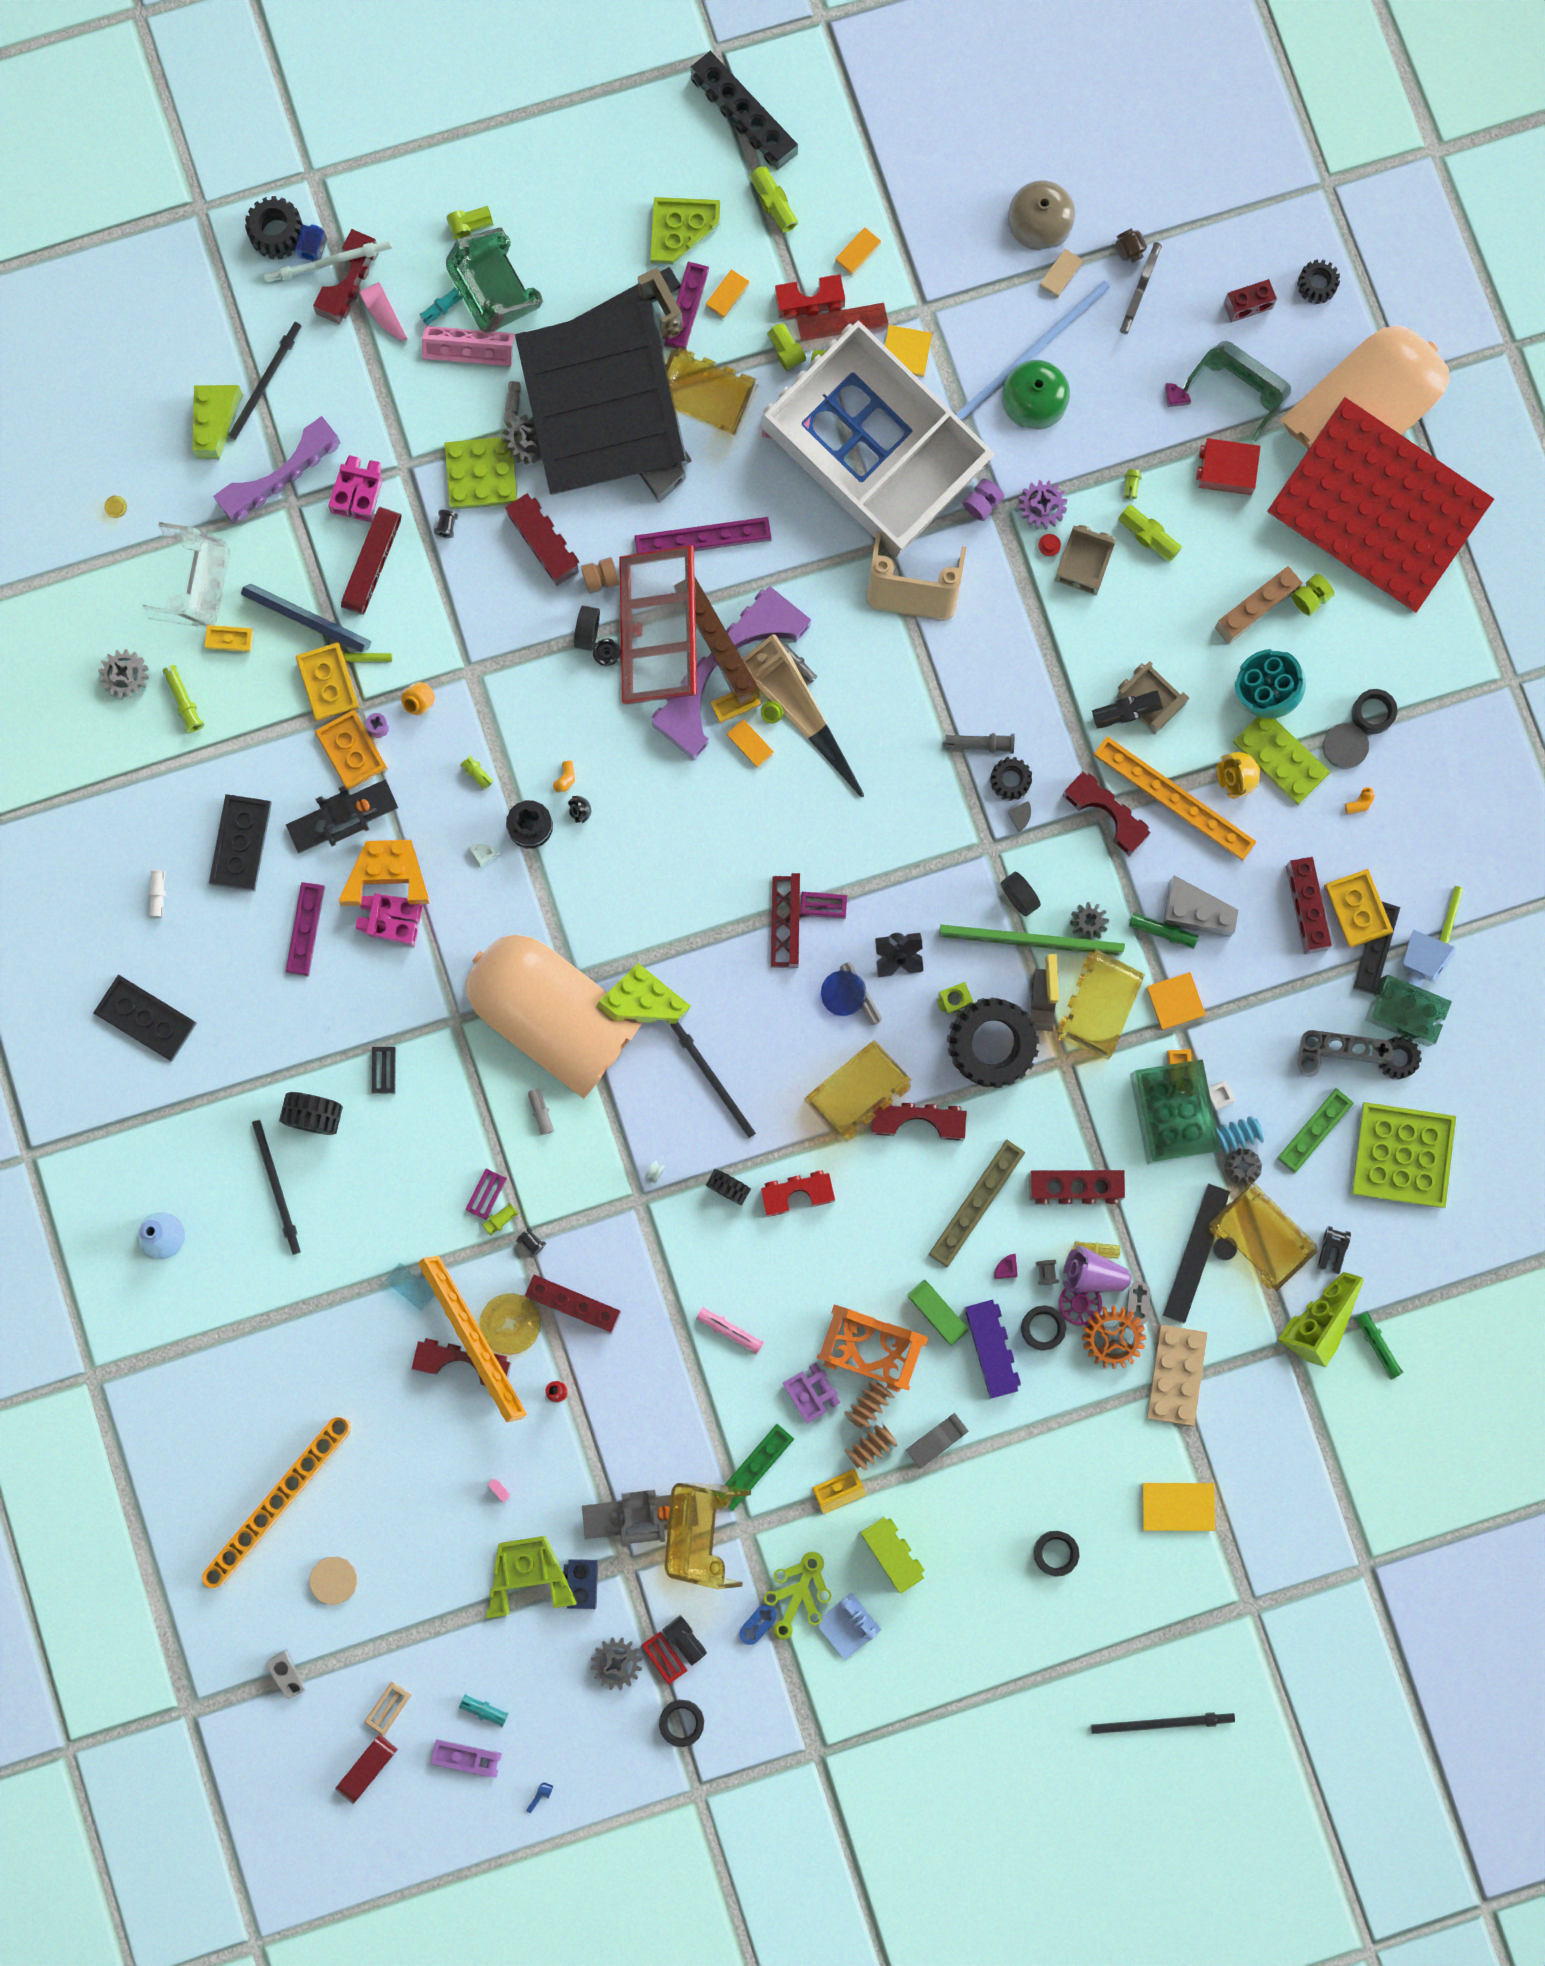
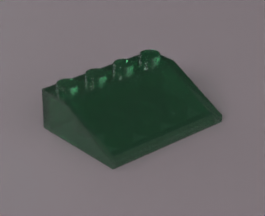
M1203 1059L1139 1069L1130 1073L1147 1165L1221 1151Z

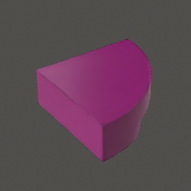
M1173 383L1165 384L1168 407L1191 404L1189 394Z
M1016 1253L1004 1257L997 1264L994 1271V1279L1018 1277Z

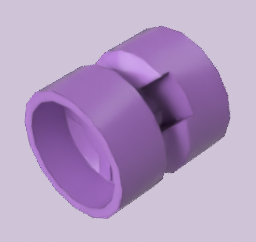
M982 478L975 486V492H970L962 501V504L974 518L985 521L992 513V507H997L1005 496L996 484L989 479Z

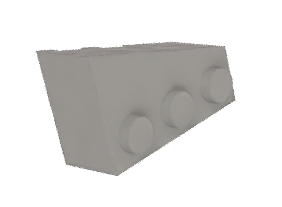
M1174 875L1169 884L1163 923L1174 927L1176 925L1180 928L1231 937L1235 933L1239 910Z

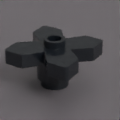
M892 933L887 937L875 938L876 954L881 956L876 961L878 977L892 976L899 967H902L910 974L924 971L922 956L917 954L923 949L921 933H912L906 936L902 933Z

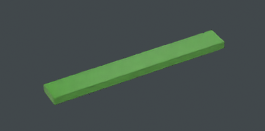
M943 924L939 928V936L942 938L1121 956L1125 949V943Z

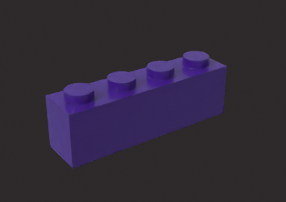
M992 1299L965 1307L966 1317L989 1399L1018 1392V1386H1021L1018 1372L1014 1373L1011 1364L1015 1363L1012 1350H1007L1005 1340H1008L1005 1326H1000L998 1318L1002 1317L999 1304H994Z

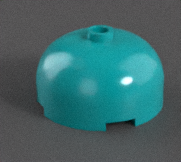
M1261 650L1248 657L1239 667L1240 671L1235 682V691L1244 708L1251 714L1264 719L1280 718L1291 713L1302 701L1306 690L1305 674L1298 660L1287 651Z

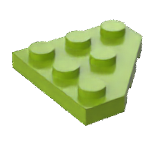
M654 197L650 263L673 265L714 230L720 221V200Z
M639 963L603 996L596 1005L614 1021L636 1019V1022L654 1023L655 1020L667 1021L669 1024H676L691 1007L690 1004Z

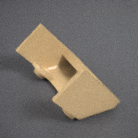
M876 533L866 595L868 606L875 610L942 621L951 619L955 615L967 547L962 546L958 568H944L939 574L938 582L893 575L894 564L892 560L886 556L878 555L881 533Z

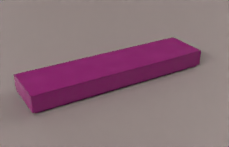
M690 261L687 262L676 300L682 313L683 330L676 337L665 338L664 346L686 351L709 273V266Z
M301 882L286 973L310 976L325 890L324 885Z

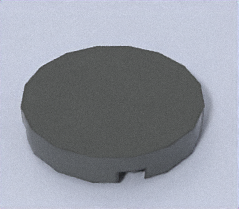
M1343 723L1334 726L1328 731L1323 743V752L1326 759L1332 765L1342 769L1357 767L1365 760L1369 752V741L1367 735L1360 727L1354 724Z

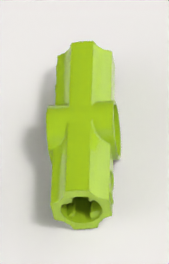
M766 166L755 169L749 175V178L760 195L759 198L763 208L768 214H771L781 233L793 230L798 225V220L788 205V199L781 186H777Z
M1133 505L1127 506L1118 517V521L1135 534L1136 540L1148 549L1152 548L1167 562L1170 563L1182 549L1179 543L1165 533L1164 527L1153 518L1148 519Z

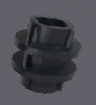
M525 800L517 803L510 809L506 817V828L511 840L517 846L524 849H536L543 846L550 839L553 832V821L549 810L543 804L534 800ZM527 819H531L532 821H537V827L529 831L528 829H522V823Z

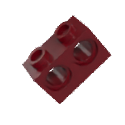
M1267 279L1228 292L1223 304L1232 323L1273 309L1277 298L1270 280Z

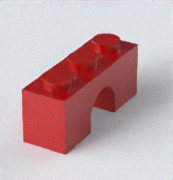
M841 274L820 277L818 279L819 291L814 296L802 295L798 290L797 281L775 285L774 294L779 319L791 320L798 315L807 314L808 316H814L822 311L837 312L845 308V294Z
M823 1170L811 1172L808 1178L801 1179V1175L789 1177L786 1183L778 1184V1180L764 1183L765 1187L761 1188L766 1217L789 1213L788 1198L797 1191L804 1192L809 1196L812 1207L835 1202L830 1174H824Z

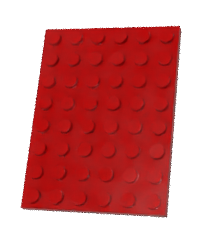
M1343 397L1266 512L1402 605L1417 613L1495 498L1348 398Z

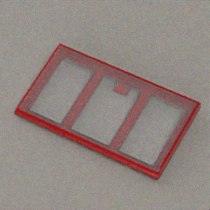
M682 546L619 556L622 703L627 705L697 695L694 546Z

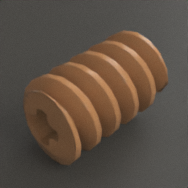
M873 1382L868 1383L871 1391L862 1390L865 1398L856 1397L859 1406L855 1404L850 1405L853 1413L844 1412L846 1418L862 1432H864L862 1426L871 1427L868 1419L877 1420L874 1412L883 1413L880 1405H889L886 1397L895 1398L879 1382L877 1384Z
M883 1423V1428L878 1425L874 1426L875 1434L870 1431L866 1432L868 1440L860 1436V1446L854 1442L851 1443L853 1451L847 1448L844 1449V1452L857 1469L861 1467L864 1470H868L866 1462L868 1461L874 1465V1455L882 1459V1449L887 1453L890 1452L888 1444L895 1447L898 1446L897 1441Z

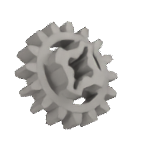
M118 649L115 650V656L107 654L109 660L107 662L101 661L104 669H98V672L103 675L99 678V681L104 683V690H110L112 697L118 693L120 699H123L125 694L131 699L133 692L141 694L140 686L146 688L147 685L143 681L150 678L148 674L144 673L149 670L147 665H143L145 660L142 657L138 658V654L135 651L130 655L128 649H125L123 654ZM119 668L126 672L129 680L121 675Z

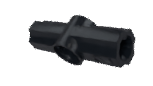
M1156 690L1136 697L1122 698L1115 701L1114 704L1091 711L1096 728L1102 729L1116 723H1127L1139 719L1140 716L1162 710L1163 705L1159 692Z

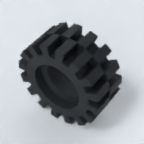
M1318 259L1314 260L1313 263L1311 261L1303 267L1298 278L1297 286H1300L1298 291L1299 293L1303 292L1302 297L1304 299L1308 297V302L1310 303L1313 300H1316L1315 304H1319L1321 300L1323 303L1327 302L1328 298L1330 300L1334 296L1340 284V273L1336 274L1337 267L1332 268L1333 263L1331 262L1328 265L1325 264L1326 260L1322 259L1321 263L1318 262ZM1316 274L1322 275L1327 280L1326 287L1322 289L1315 288L1311 284V277Z
M1006 757L1005 760L1002 761L1001 759L998 761V764H995L990 777L991 788L995 790V794L1002 796L1001 799L1003 800L1008 798L1009 801H1013L1015 798L1018 800L1021 796H1025L1032 783V771L1029 770V765H1025L1022 759L1020 761L1017 760V757H1013V759ZM1007 771H1015L1020 777L1019 784L1015 787L1006 786L1002 780L1003 774Z
M1395 1036L1387 1040L1392 1045L1393 1050H1403L1407 1054L1408 1060L1404 1066H1396L1392 1061L1387 1064L1378 1065L1379 1069H1383L1382 1073L1384 1075L1388 1074L1389 1078H1397L1398 1080L1409 1077L1420 1067L1419 1063L1422 1061L1420 1054L1422 1053L1421 1050L1417 1049L1418 1044H1414L1411 1038L1406 1039V1036ZM1385 1047L1378 1051L1380 1057H1383L1384 1053H1388Z
M718 1169L713 1170L706 1183V1186L741 1206L751 1191V1188Z

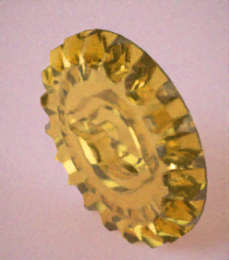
M505 1293L496 1296L482 1310L480 1330L490 1348L498 1353L506 1355L521 1353L534 1344L540 1333L541 1319L536 1306L522 1295ZM509 1317L511 1320L522 1317V1319L516 1321L517 1323L514 1324L513 1330L503 1328L498 1331V1329L506 1324V1318Z

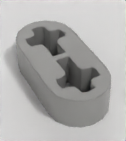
M1140 1281L1133 1283L1129 1287L1126 1314L1129 1311L1135 1313L1136 1306H1140L1139 1312L1144 1315V1318L1140 1319L1141 1321L1138 1325H1144L1149 1317L1150 1288L1146 1283ZM1138 1286H1141V1290L1145 1291V1295L1140 1297V1303L1137 1302V1295L1133 1294V1290H1136Z

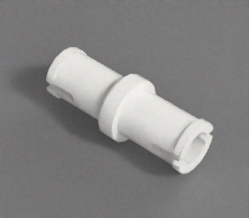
M151 870L150 891H148V896H150L149 917L162 918L164 917V897L167 894L164 891L166 871Z

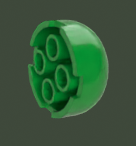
M1029 360L1017 365L1008 374L1002 390V405L1007 416L1021 427L1038 428V430L1056 424L1065 414L1070 399V387L1066 376L1057 366L1044 360Z

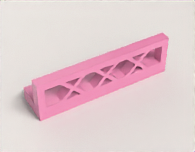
M426 326L422 336V359L511 366L515 333Z

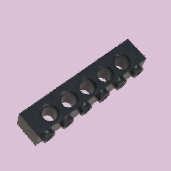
M711 50L690 67V79L693 84L705 91L707 99L711 103L715 102L720 107L721 114L726 119L730 118L734 122L736 130L741 135L745 134L748 137L750 145L755 150L759 149L762 152L765 161L770 166L774 165L779 170L798 154V143ZM712 78L718 79V81L715 83L709 82L708 80ZM725 94L733 95V97L731 98H725L723 96ZM741 109L748 111L745 114L738 113ZM755 125L762 126L759 130H755L752 127ZM768 141H775V142H777V144H776V145H768L767 142H768Z

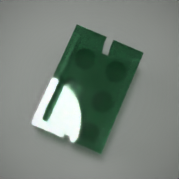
M1386 975L1380 978L1374 997L1377 999L1371 1002L1365 1021L1401 1036H1406V1038H1411L1413 1041L1429 1047L1437 1043L1443 1024L1440 1022L1445 1021L1452 1001L1391 975Z

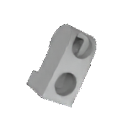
M287 1649L268 1659L266 1665L278 1687L281 1688L288 1700L306 1691L305 1684L293 1664Z

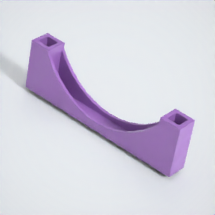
M769 585L766 590L762 589L759 591L754 599L756 602L751 607L747 606L740 614L741 619L736 624L733 622L726 631L736 649L755 641L765 640L771 635H776L777 638L793 639L797 642L811 626V619ZM712 653L707 658L703 656L697 663V695L667 699L668 703L663 708L659 707L652 715V726L693 760L709 744V739L703 732L700 712L706 683L711 673L717 667ZM688 674L681 682L682 687L688 686Z

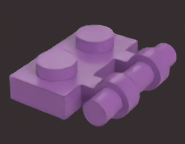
M817 1362L809 1366L813 1376L807 1379L804 1372L801 1371L782 1383L806 1424L827 1412L822 1404L823 1402L828 1400L833 1408L841 1403L837 1397L836 1389H832L825 1377L827 1374L824 1369H820ZM815 1382H818L824 1392L819 1397L811 1386Z

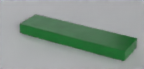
M776 1424L715 1496L729 1509L734 1511L793 1442L794 1438L780 1425Z

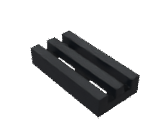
M372 1047V1094H396V1047ZM378 1052H382L381 1088H377ZM387 1052H391L390 1088H387Z

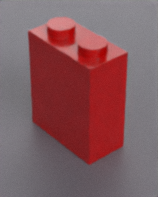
M1207 438L1205 444L1200 445L1198 458L1202 459L1201 467H1197L1196 480H1199L1198 488L1252 496L1256 488L1261 446Z

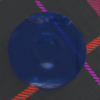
M840 970L833 972L826 977L822 984V1003L834 1015L848 1016L855 1014L866 1002L865 983L853 971Z

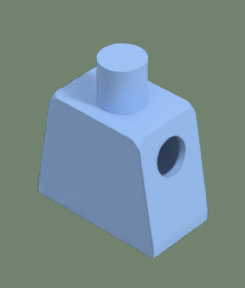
M1413 929L1403 962L1404 970L1411 973L1406 984L1419 989L1424 979L1435 982L1455 955L1454 946Z

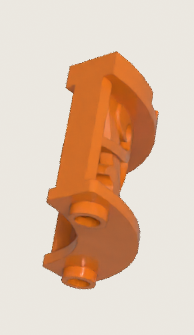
M834 1304L831 1311L833 1317L821 1352L817 1354L816 1358L823 1360V1366L836 1370L837 1366L887 1383L886 1388L900 1392L902 1388L909 1391L911 1386L908 1385L922 1345L926 1346L928 1337ZM844 1318V1335H838ZM858 1327L865 1328L866 1333L864 1336L853 1337V1333L859 1334L857 1332ZM875 1330L881 1331L880 1343L889 1355L878 1361L866 1364L854 1342L865 1341L874 1334ZM889 1337L895 1339V1343L891 1345L896 1348L894 1351L886 1345V1340ZM836 1339L846 1341V1345H840L836 1349L843 1350L844 1355L841 1358L831 1356ZM911 1343L905 1359L901 1355ZM852 1356L853 1360L859 1368L846 1364L845 1362H847ZM896 1359L904 1363L899 1379H895L889 1374L892 1368L899 1370L897 1364L893 1362ZM883 1368L884 1377L870 1371Z

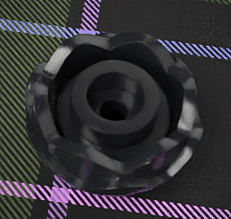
M606 638L595 643L593 658L599 665L608 667L619 661L621 648L614 640Z
M572 796V799L568 801L570 806L569 815L575 819V823L582 822L583 824L591 816V805L582 796Z

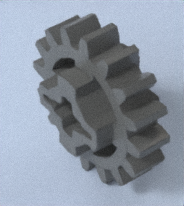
M524 414L522 417L516 416L506 423L507 427L502 430V433L506 436L501 439V442L507 443V446L503 449L504 451L510 450L509 457L516 456V462L519 463L524 460L525 465L531 462L534 464L542 459L533 417L528 420L527 414Z
M611 1637L610 1644L602 1641L603 1649L595 1648L598 1656L591 1657V1660L596 1662V1665L591 1666V1670H597L598 1672L594 1676L595 1679L600 1677L603 1679L601 1686H604L607 1682L609 1683V1690H612L614 1685H618L619 1690H622L623 1683L630 1687L632 1685L630 1679L637 1680L639 1678L635 1671H642V1667L638 1666L637 1662L643 1659L642 1657H636L639 1648L631 1649L632 1641L626 1645L624 1644V1637H621L619 1642H616L615 1638ZM613 1647L623 1648L627 1652L624 1654L616 1653ZM605 1653L608 1658L607 1663L601 1668V1658ZM615 1657L616 1660L626 1657L620 1665V1670L617 1667L607 1670L613 1663L612 1658ZM632 1659L633 1667L630 1674H628L626 1665ZM610 1673L617 1674L620 1680L610 1679L606 1675Z

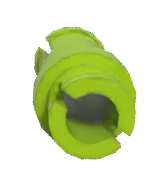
M471 755L460 764L465 769V774L468 777L471 776L483 791L494 782L480 767L481 763L479 761L476 762Z
M508 1203L494 1216L491 1214L488 1217L489 1220L483 1223L482 1226L492 1236L497 1230L500 1232L503 1229L502 1226L517 1216L518 1212L511 1203Z

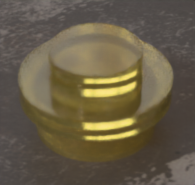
M113 495L105 501L104 509L110 517L119 518L126 513L127 502L123 497Z

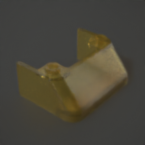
M683 1482L673 1486L664 1564L665 1572L670 1578L717 1590L742 1587L743 1582L725 1578L724 1561L720 1557L712 1555L716 1508L725 1509L731 1504L732 1497L750 1496L751 1491L727 1485Z

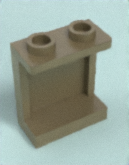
M658 267L638 276V291L642 301L655 296L665 314V317L660 319L662 338L676 337L683 330L682 313Z
M1073 525L1054 581L1097 595L1116 539L1105 532H1093L1084 525Z
M1149 661L1146 665L1141 663L1133 671L1135 676L1130 681L1126 678L1117 687L1120 691L1116 698L1136 697L1158 690L1163 709L1140 716L1139 718L1156 734L1188 702L1190 697L1184 692L1180 694L1152 667L1153 663Z

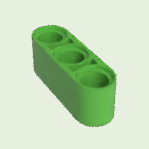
M925 1279L907 1293L908 1298L950 1346L954 1345L969 1331L960 1318Z

